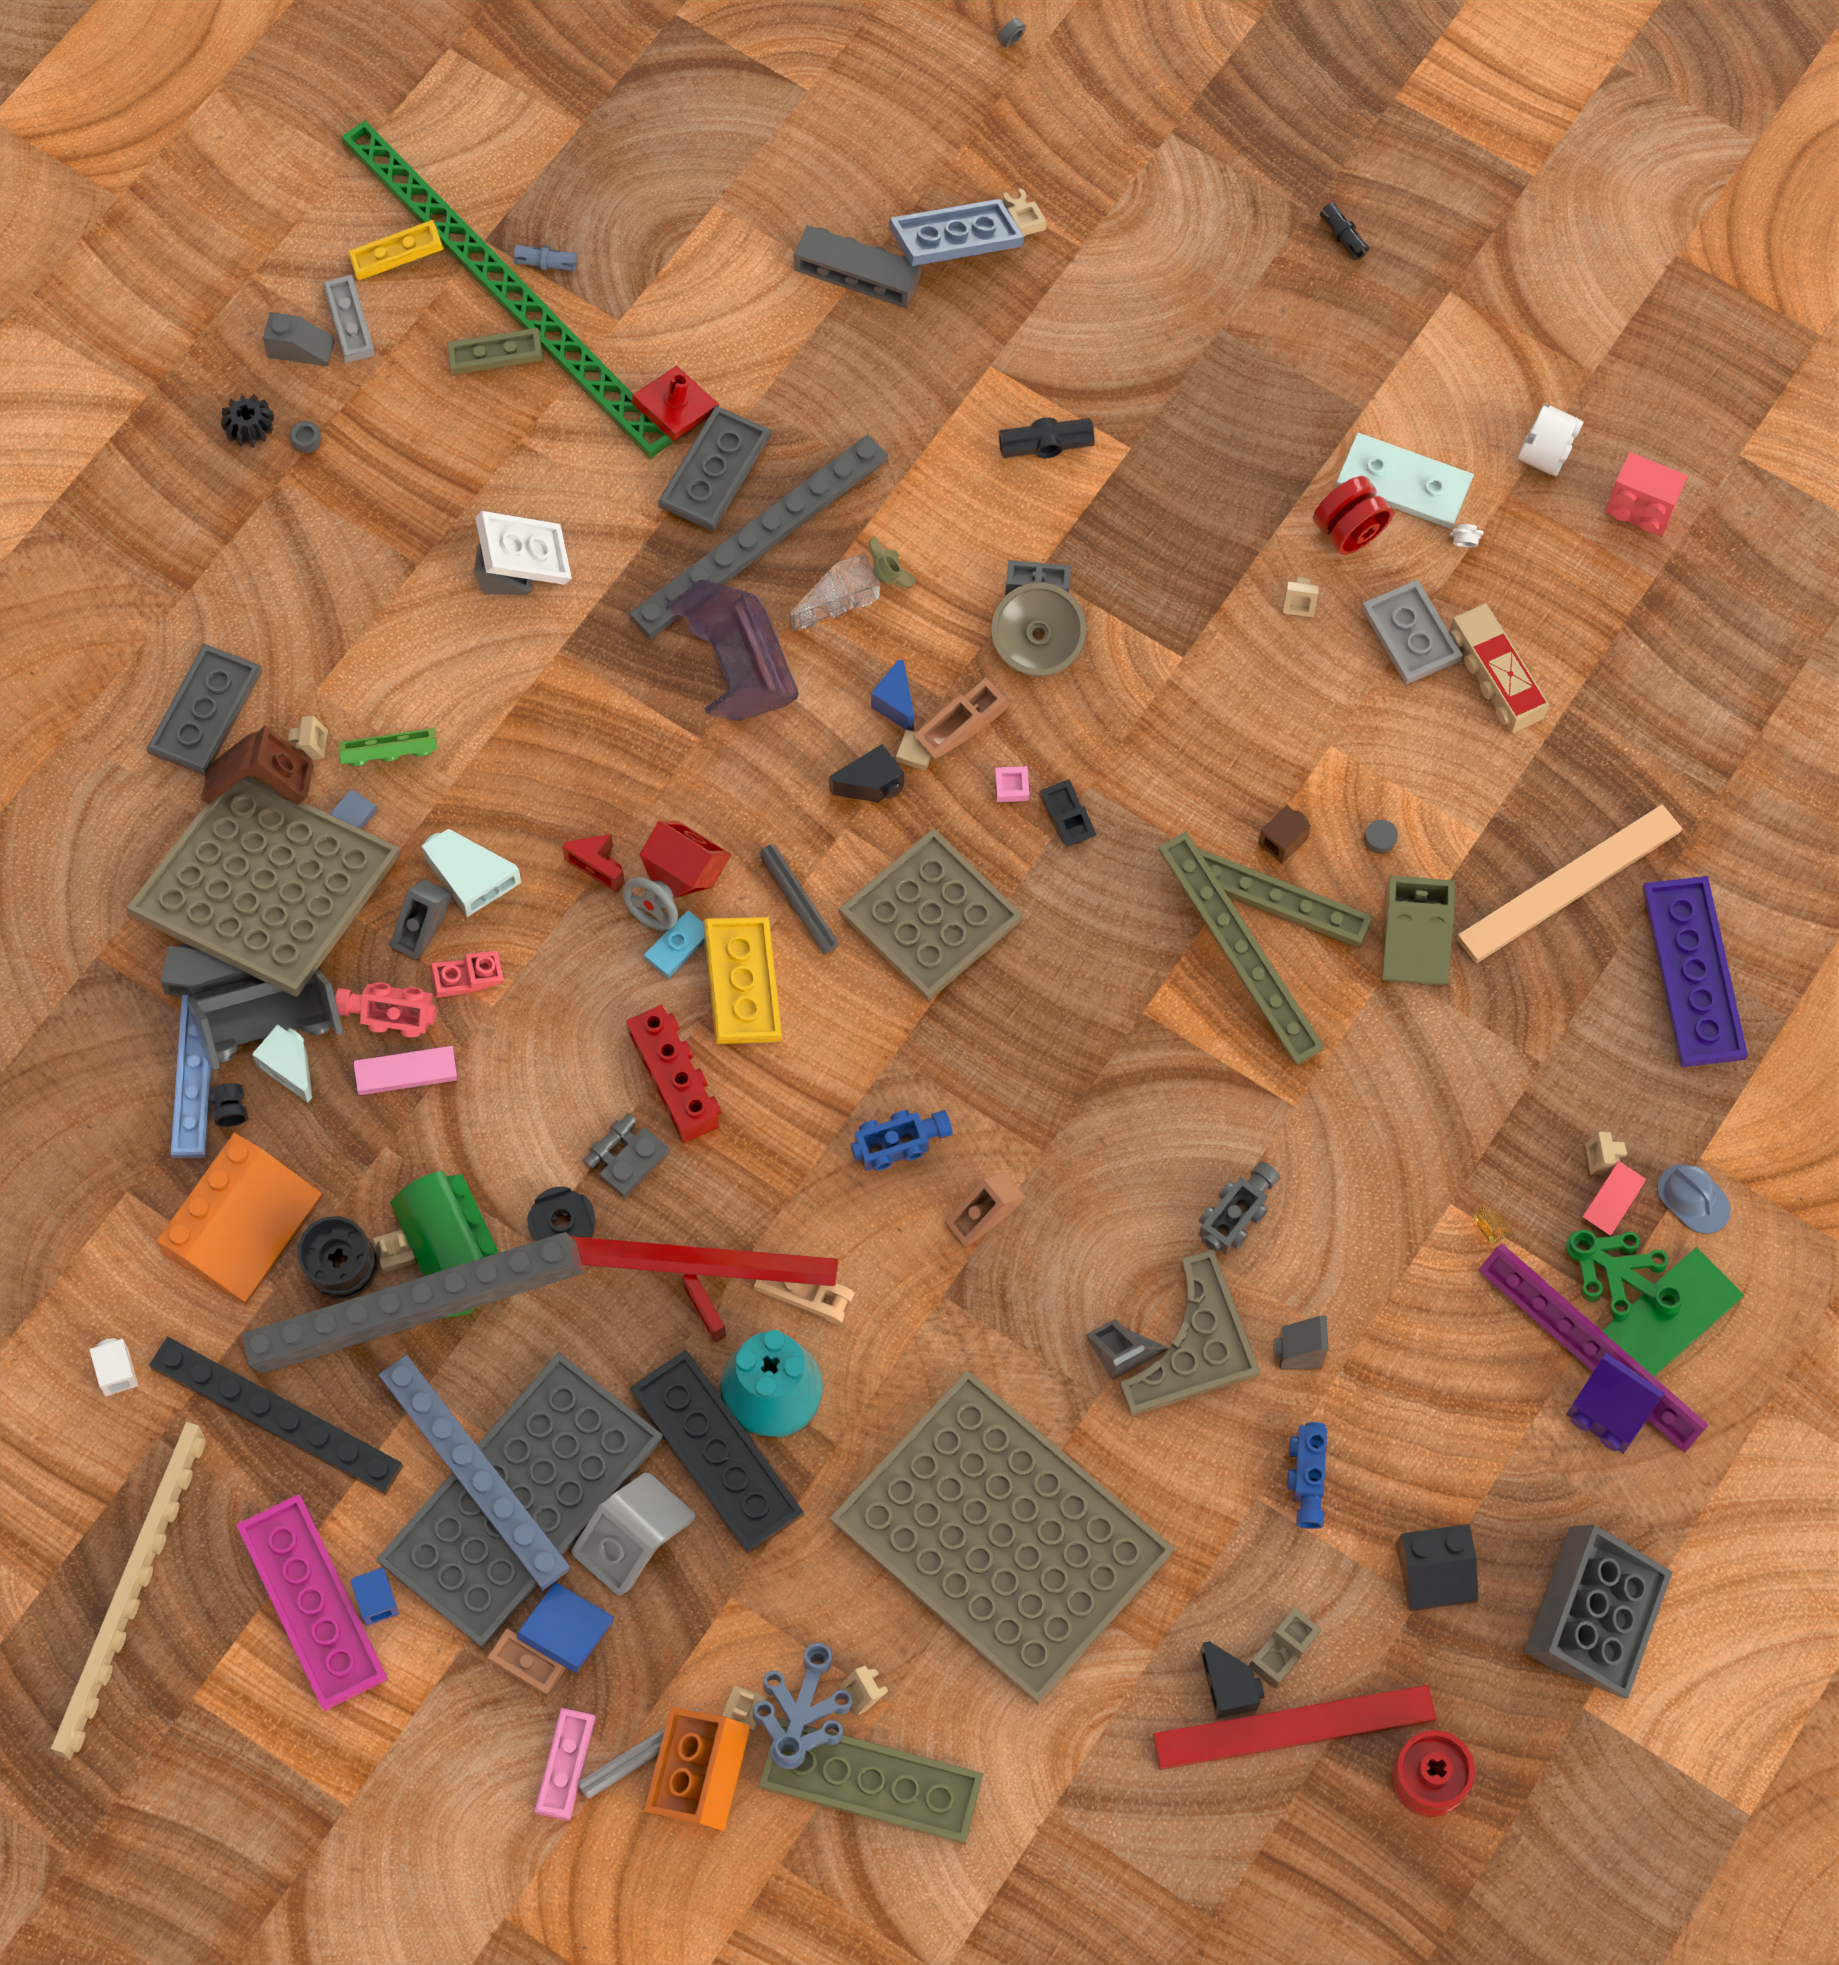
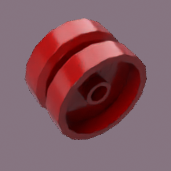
M1357 476L1339 485L1321 501L1313 515L1314 523L1323 534L1330 535L1331 544L1342 555L1354 553L1368 545L1385 530L1394 515L1393 508L1385 498L1376 496L1377 490L1366 476Z
M1432 1730L1423 1731L1408 1740L1394 1761L1391 1780L1393 1791L1404 1807L1414 1814L1431 1818L1444 1816L1459 1806L1473 1786L1476 1771L1473 1756L1464 1742L1451 1733ZM1428 1771H1434L1436 1775L1431 1777L1428 1774Z

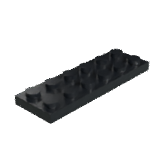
M684 1350L629 1387L631 1394L657 1430L663 1435L664 1440L747 1555L804 1516V1511L687 1350Z

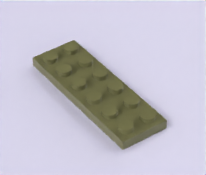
M778 1718V1723L787 1733L790 1724L789 1720ZM805 1726L803 1728L801 1737L808 1735L812 1732H815L819 1729L811 1726ZM826 1731L830 1736L837 1735V1733ZM842 1735L841 1741L835 1745L823 1743L806 1751L803 1763L794 1769H783L775 1765L771 1759L769 1748L759 1789L965 1845L983 1773ZM785 1750L782 1752V1754L785 1756L794 1755V1753L790 1750Z

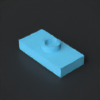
M688 910L677 921L675 926L669 929L644 954V959L669 979L705 943L703 922Z

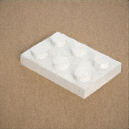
M481 511L475 517L486 573L563 585L572 579L560 524Z

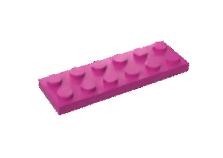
M298 1494L236 1524L322 1710L325 1712L387 1681L388 1678L301 1495Z

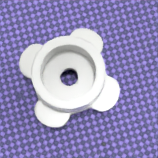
M1460 524L1458 528L1453 529L1450 537L1454 538L1453 544L1455 546L1472 548L1479 545V539H1481L1484 532L1477 530L1475 525Z

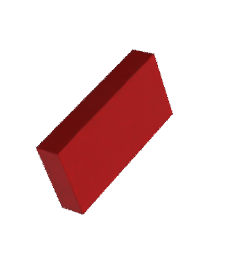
M684 1274L682 1278L683 1288L710 1337L715 1342L725 1338V1326L699 1279L694 1274Z

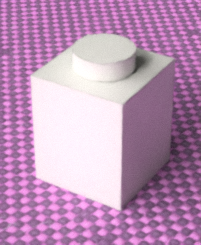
M106 1339L99 1342L97 1347L89 1349L99 1387L105 1397L138 1387L129 1349L123 1339Z

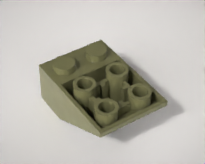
M1402 876L1389 877L1385 890L1382 981L1448 985L1454 919V880Z

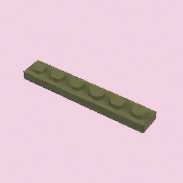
M1198 848L1229 898L1357 948L1361 947L1372 921V915Z

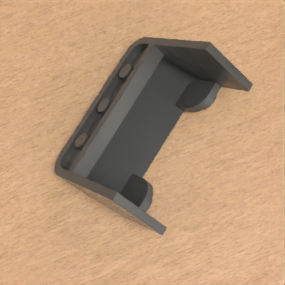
M319 968L297 997L256 977H251L197 992L187 998L205 1058L213 1070L220 1068V1062L233 1058L232 1054L238 1050L237 1045L266 1038L277 1024L286 1031L289 1028L293 1030L301 1028L302 1031L309 1032L310 1035L324 1034L329 1031V1027L337 1035L343 1033L332 985Z

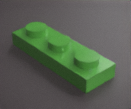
M435 728L339 742L341 764L348 763L350 766H360L373 759L393 761L398 759L400 755L412 754L416 757L426 756L431 751L437 750Z

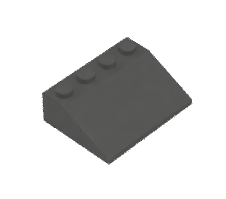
M1596 1525L1570 1526L1524 1653L1551 1669L1621 1698L1628 1699L1672 1571Z

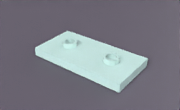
M1357 433L1337 480L1336 488L1351 478L1366 476L1377 490L1376 496L1384 497L1392 508L1453 529L1474 474Z

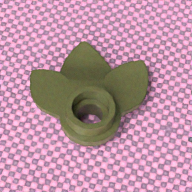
M873 537L869 541V550L874 559L873 573L875 577L882 583L890 585L896 583L903 588H911L915 584L916 579L909 572L901 569L898 552L884 549L878 539Z

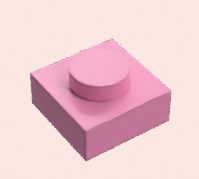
M1027 766L995 768L997 802L1029 801Z

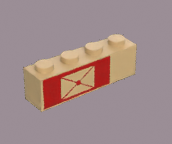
M1487 603L1454 617L1449 633L1464 656L1466 668L1471 674H1475L1479 680L1482 694L1486 699H1490L1495 706L1496 715L1500 723L1506 725L1512 734L1545 719L1550 704Z

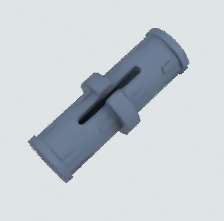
M520 244L515 246L514 257L516 258H514V264L539 266L541 270L546 271L548 268L569 270L571 272L576 270L577 260L575 258H577V252L552 250L550 246L545 245L543 248L521 246Z

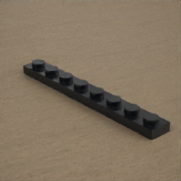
M168 1336L149 1364L150 1368L383 1495L387 1494L403 1467L402 1462Z

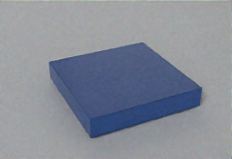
M555 1582L518 1631L517 1639L572 1672L577 1673L612 1625L614 1616Z

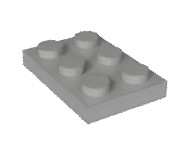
M1419 580L1362 603L1361 610L1405 685L1461 662L1463 657L1461 651Z

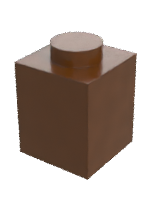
M1286 805L1261 829L1258 844L1282 864L1308 839L1311 825L1303 813L1298 810L1294 811Z

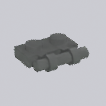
M629 1113L621 1121L616 1120L610 1126L611 1131L600 1142L596 1141L589 1148L590 1153L582 1160L590 1169H593L599 1161L606 1167L599 1174L600 1179L623 1199L670 1153L669 1147L645 1127L636 1136L633 1135L629 1130L637 1123V1120ZM621 1140L626 1147L614 1157L609 1151Z

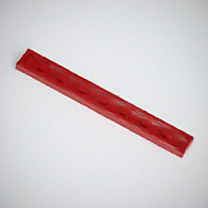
M571 1236L577 1243L582 1265L836 1286L838 1259Z
M1429 1685L1156 1732L1153 1733L1159 1769L1164 1770L1435 1722L1437 1718Z

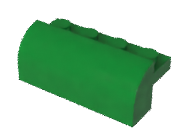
M443 1171L428 1174L407 1185L390 1201L424 1276L499 1253L463 1174L445 1176ZM475 1308L443 1318L470 1314Z

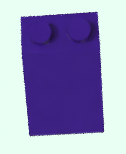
M1606 1353L1566 1415L1571 1418L1572 1423L1577 1428L1586 1432L1591 1431L1598 1436L1600 1442L1606 1448L1612 1451L1618 1450L1624 1454L1665 1392Z

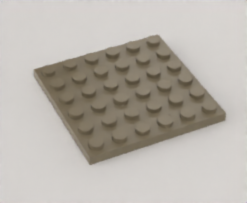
M246 776L212 803L204 806L126 907L127 915L297 997L401 855L400 848L304 802L295 805L290 800L282 798L274 788Z

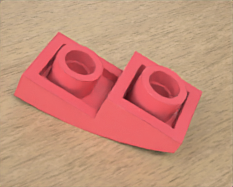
M498 951L465 954L464 960L431 963L430 966L435 998L470 993L496 986L504 981Z
M1617 1161L1582 1217L1611 1236L1636 1198L1646 1178L1620 1161Z

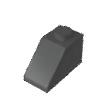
M269 313L263 336L268 358L321 366L329 365L334 345L333 336L300 316Z
M426 879L408 889L389 946L419 960L442 924L453 892Z
M1317 1316L1281 1328L1279 1338H1274L1273 1341L1274 1359L1280 1358V1370L1322 1368L1329 1349L1327 1316Z

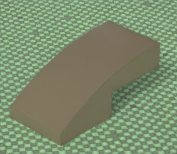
M1294 1607L1248 1666L1273 1687L1277 1688L1322 1629Z

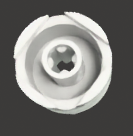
M1543 403L1517 459L1547 474L1557 476L1563 462L1565 463L1572 449L1573 440L1577 437L1584 421Z

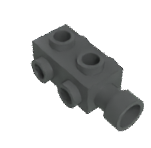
M1259 1161L1250 1172L1251 1177L1248 1181L1242 1177L1236 1183L1230 1180L1219 1194V1197L1222 1199L1216 1208L1210 1205L1199 1219V1222L1202 1224L1199 1236L1202 1237V1242L1209 1249H1214L1216 1252L1219 1250L1225 1255L1232 1247L1238 1249L1247 1238L1249 1233L1245 1230L1252 1221L1255 1224L1261 1221L1268 1211V1207L1265 1206L1268 1196L1264 1192L1267 1189H1272L1280 1179L1279 1173L1272 1166ZM1244 1204L1247 1206L1248 1210L1246 1212H1241L1240 1207H1238L1237 1205ZM1225 1229L1228 1232V1235L1224 1236L1217 1230Z

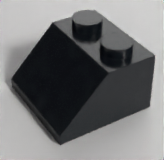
M1470 1524L1402 1533L1396 1547L1409 1611L1478 1601L1477 1558Z

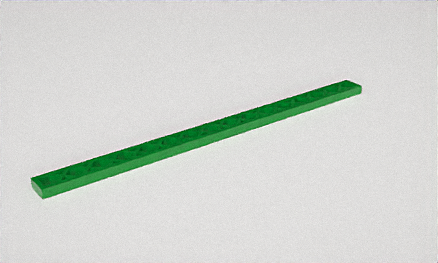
M366 120L342 136L343 144L421 224L430 221L431 214L446 216V223L434 222L443 247L524 330L539 329L542 348L650 459L674 442L631 403L633 393ZM365 134L371 139L370 145H357L355 143L357 139ZM375 156L388 157L390 159L389 164H376L374 162ZM394 175L407 176L408 184L394 183ZM412 195H426L427 203L413 202ZM450 233L464 234L465 242L451 241ZM469 253H482L484 255V262L470 261ZM488 273H502L504 275L503 281H490ZM508 292L521 293L523 295L522 301L509 300L507 298ZM527 312H540L542 314V321L528 320L526 318ZM546 332H559L562 335L561 341L548 340ZM566 351L579 352L581 354V361L567 360L565 358ZM585 371L598 372L601 375L600 381L587 380L585 378ZM605 392H618L621 395L620 401L606 400L604 398ZM624 412H638L640 414V421H627L624 418ZM644 432L658 433L661 438L650 445L644 439Z

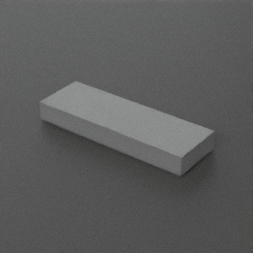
M349 275L324 281V291L345 363L375 356L353 276Z

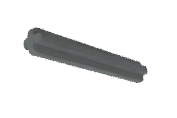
M770 844L762 848L760 858L821 951L827 954L838 947L837 939L776 846Z

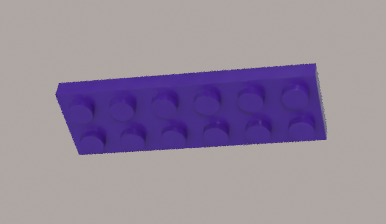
M1708 876L1644 883L1642 890L1680 1066L1688 1067L1746 1060L1748 1056Z

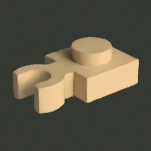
M1018 189L1017 199H1012L1007 192L1004 193L1003 204L1023 236L1046 230L1047 221L1036 202L1026 203V192L1023 189Z

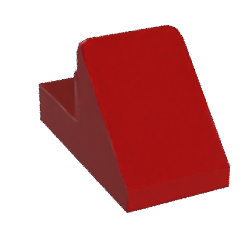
M605 834L567 841L562 846L565 861L614 892L618 893L625 884L621 865L610 857L606 858L613 848L612 835Z

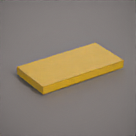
M769 917L704 919L703 929L715 1044L781 1042L782 1031Z

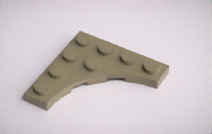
M1214 1249L1183 1258L1181 1261L1187 1288V1303L1183 1323L1172 1346L1159 1361H1156L1143 1372L1120 1382V1389L1131 1417L1260 1375L1259 1367Z

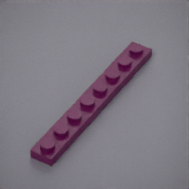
M1501 1243L1480 1267L1479 1272L1590 1370L1594 1372L1603 1356L1608 1353L1665 1392L1647 1420L1684 1453L1709 1426L1505 1245Z

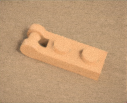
M756 1280L754 1290L824 1317L827 1321L838 1325L842 1324L846 1315L843 1312L846 1304L851 1303L855 1294L851 1289L837 1283L836 1286ZM825 1294L834 1297L832 1305L822 1302Z

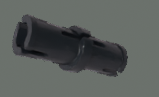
M1336 203L1326 205L1323 208L1324 211L1320 212V216L1334 232L1333 237L1337 242L1341 241L1354 260L1364 257L1370 247L1357 233L1355 224L1345 218Z

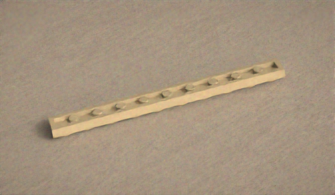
M186 1422L52 1744L51 1750L58 1757L71 1760L73 1753L79 1752L85 1739L83 1729L88 1718L92 1719L99 1704V1699L96 1697L100 1687L108 1683L113 1666L110 1665L114 1653H119L124 1645L126 1632L123 1631L128 1619L132 1620L138 1611L140 1600L137 1597L142 1586L146 1587L153 1573L151 1563L155 1554L159 1555L164 1548L166 1542L164 1532L168 1522H173L177 1516L180 1505L177 1500L181 1490H186L191 1482L193 1471L190 1468L195 1458H200L203 1453L206 1439L203 1438L204 1434L198 1425Z

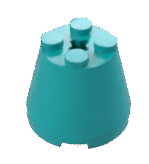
M770 1330L749 1338L730 1356L721 1375V1398L745 1432L761 1436H777V1438L786 1437L804 1428L817 1413L823 1392L822 1374L817 1361L805 1347L778 1330Z

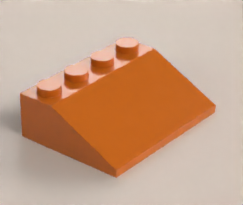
M233 1133L156 1242L164 1256L242 1303L247 1304L323 1195L266 1151L238 1134Z

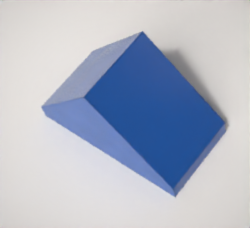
M903 659L896 661L872 691L871 708L905 730L911 731L914 730V712Z

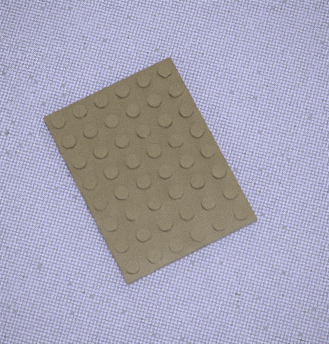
M968 1370L829 1518V1522L1036 1705L1044 1699L1175 1552L1173 1546Z

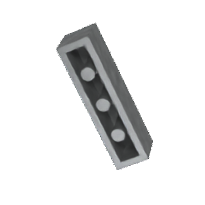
M807 225L794 253V271L906 309L920 282L921 265L911 266L906 256L901 257L889 253L881 247H871L859 243L851 237L844 238L830 233L824 228H815Z

